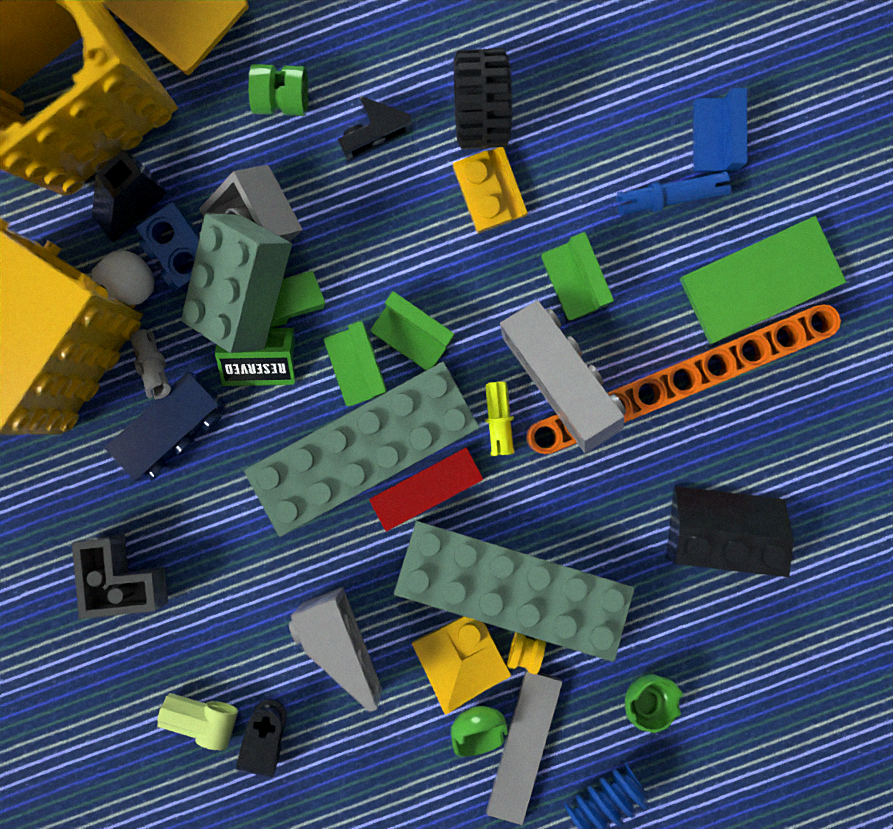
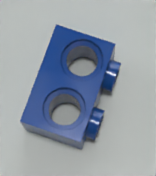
M171 202L138 225L136 229L143 237L139 241L142 249L152 260L157 257L164 267L160 274L173 290L178 287V289L187 293L192 272L182 274L181 265L187 258L194 257L195 259L200 234L184 211L174 202ZM167 228H173L174 236L172 240L161 244L160 236L162 232Z

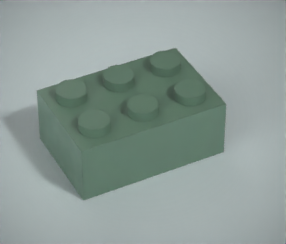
M205 214L181 321L230 353L264 349L292 243L242 215Z

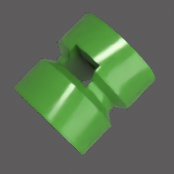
M251 65L248 87L249 102L253 114L274 115L278 109H281L284 115L306 116L309 96L306 66L284 65L281 71H277L274 65Z

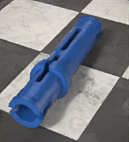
M726 171L718 174L663 185H660L659 182L649 183L648 188L625 192L620 191L617 192L616 201L632 200V203L617 206L621 216L651 209L652 212L662 211L663 207L722 195L727 196L731 192V184L716 187L715 184L730 181V177Z

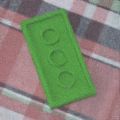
M816 216L679 278L709 344L722 340L846 283Z

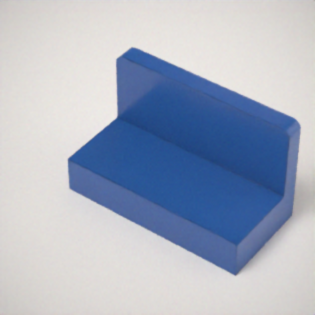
M732 88L724 98H696L693 102V171L738 172L747 163V88Z

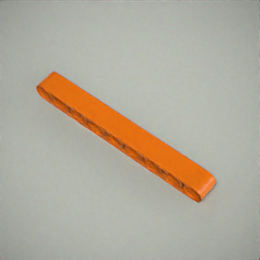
M825 304L803 310L607 392L609 396L615 394L619 398L626 411L624 423L831 337L840 328V315L835 308ZM813 315H817L822 321L820 332H817L812 327L811 320ZM779 329L785 330L788 334L789 341L786 347L782 346L777 340ZM745 342L750 343L755 349V357L752 361H748L743 356L742 348ZM711 356L716 357L721 362V372L717 376L713 375L708 369V360ZM678 370L684 372L688 378V385L684 390L676 388L673 382V376ZM644 384L649 385L654 390V400L649 405L641 402L638 395L640 387ZM557 414L532 424L526 435L529 447L535 452L542 454L554 453L577 443ZM543 426L551 429L554 436L553 442L546 448L538 446L534 438L536 431Z

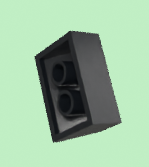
M674 486L666 559L679 565L781 577L790 576L794 539L785 499Z

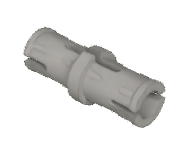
M145 329L138 330L130 338L136 355V360L134 361L136 372L143 379L145 393L148 398L151 399L153 394L154 399L164 398L171 390L164 371L166 367L165 358L157 349L154 333L150 330L146 333Z

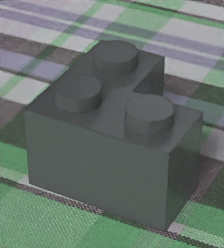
M125 534L91 537L72 542L79 619L152 612L168 604L165 567L128 570Z

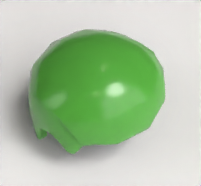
M655 674L640 676L629 685L626 692L625 711L627 718L641 731L657 733L668 729L676 717L681 715L679 700L683 697V693L672 680Z
M474 706L459 714L451 726L454 753L461 757L476 756L500 747L504 743L503 731L505 735L508 734L506 721L502 713L491 707Z

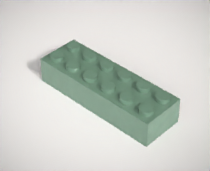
M441 362L243 471L278 536L281 537L480 427L444 362Z
M416 521L394 595L615 662L635 588Z

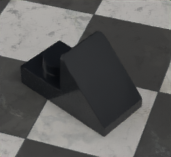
M359 97L369 124L363 126V124L354 125L343 133L344 136L338 138L347 162L412 133L413 125L410 115L368 98Z

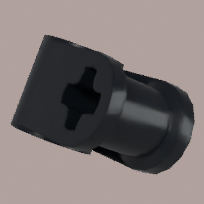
M265 699L256 706L247 725L236 770L270 778L274 777L281 751V739L287 714L284 705L280 701ZM264 716H267V717L270 718V724H271V725H266V724H264V723H265V718H264Z

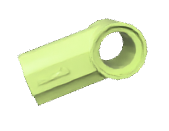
M169 693L160 708L157 727L196 738L195 742L204 748L225 750L229 745L238 709L223 702L209 701L203 703Z

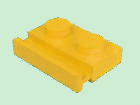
M497 147L490 151L486 150L452 163L477 234L527 216L528 213L504 147Z

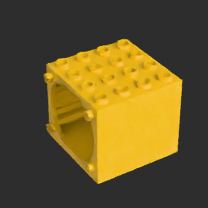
M0 0V170L63 196L74 194L84 187L85 181L89 177L99 172L122 149L130 150L139 145L143 139L142 136L151 129L166 124L171 119L172 113L178 109V106L100 0ZM81 37H84L85 66L83 70L73 77L77 85L27 124L26 119L19 115L24 111L23 101L12 96L11 93Z
M0 218V435H62L64 432L66 433L71 430L78 421L79 414L77 412L83 403L88 402L95 396L100 387L98 381L105 371L111 370L120 358L119 350L125 341H129L131 335L140 329L141 322L139 321L144 314L134 308L136 305H127L118 300L109 299L106 288L101 285L96 286L98 283L95 280H92V278L57 256L62 249L57 247L56 244L47 240L43 247L39 243L8 229L11 224Z

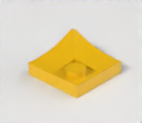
M461 616L412 642V646L445 715L487 689L511 677V673L484 622Z

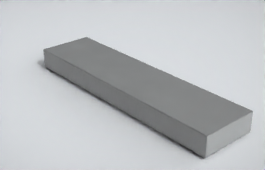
M527 669L525 670L486 809L488 816L523 825L563 681L561 678L541 672L533 675L528 673Z

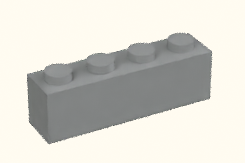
M536 300L500 322L503 340L584 453H587L623 430L624 414H626L623 404L615 394L609 396L602 387L604 382L600 373L593 365L587 367L580 357L582 352L573 337L569 336L566 338L559 329L561 327L560 321L552 309L545 310L541 303Z

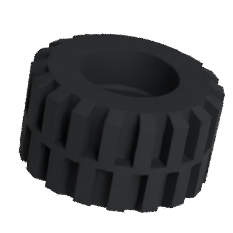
M504 48L457 50L454 57V103L456 136L461 149L507 147L511 138V72L509 58Z

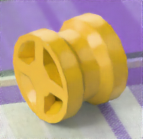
M515 632L509 649L507 667L512 669L523 667L527 669L528 673L537 675L543 660L546 641L528 638L524 634Z

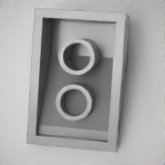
M341 587L302 602L291 615L293 621L289 622L290 632L295 643H301L304 652L369 712L377 710L382 687L344 588Z

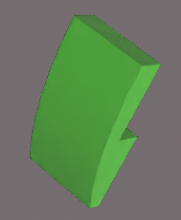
M313 271L282 280L270 328L287 324L288 319L324 308L326 303Z

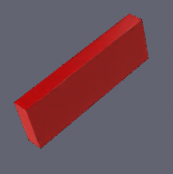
M465 447L371 497L369 501L387 532L483 481V478L468 449Z

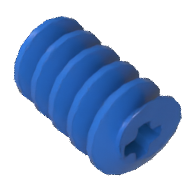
M624 762L627 775L623 776L616 769L612 770L613 784H610L603 777L599 779L602 789L600 793L591 786L587 787L590 800L586 801L580 795H575L577 804L575 810L566 802L564 803L569 816L578 829H611L609 820L620 827L624 824L622 811L633 818L636 816L634 803L644 810L649 807L646 798L647 793L627 762Z

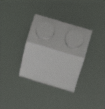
M269 165L233 171L199 208L203 217H205V214L242 215L289 242L303 230Z

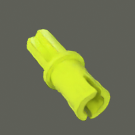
M503 381L490 382L486 384L488 419H485V423H489L491 456L514 454L511 421L514 420V416H510L508 386Z

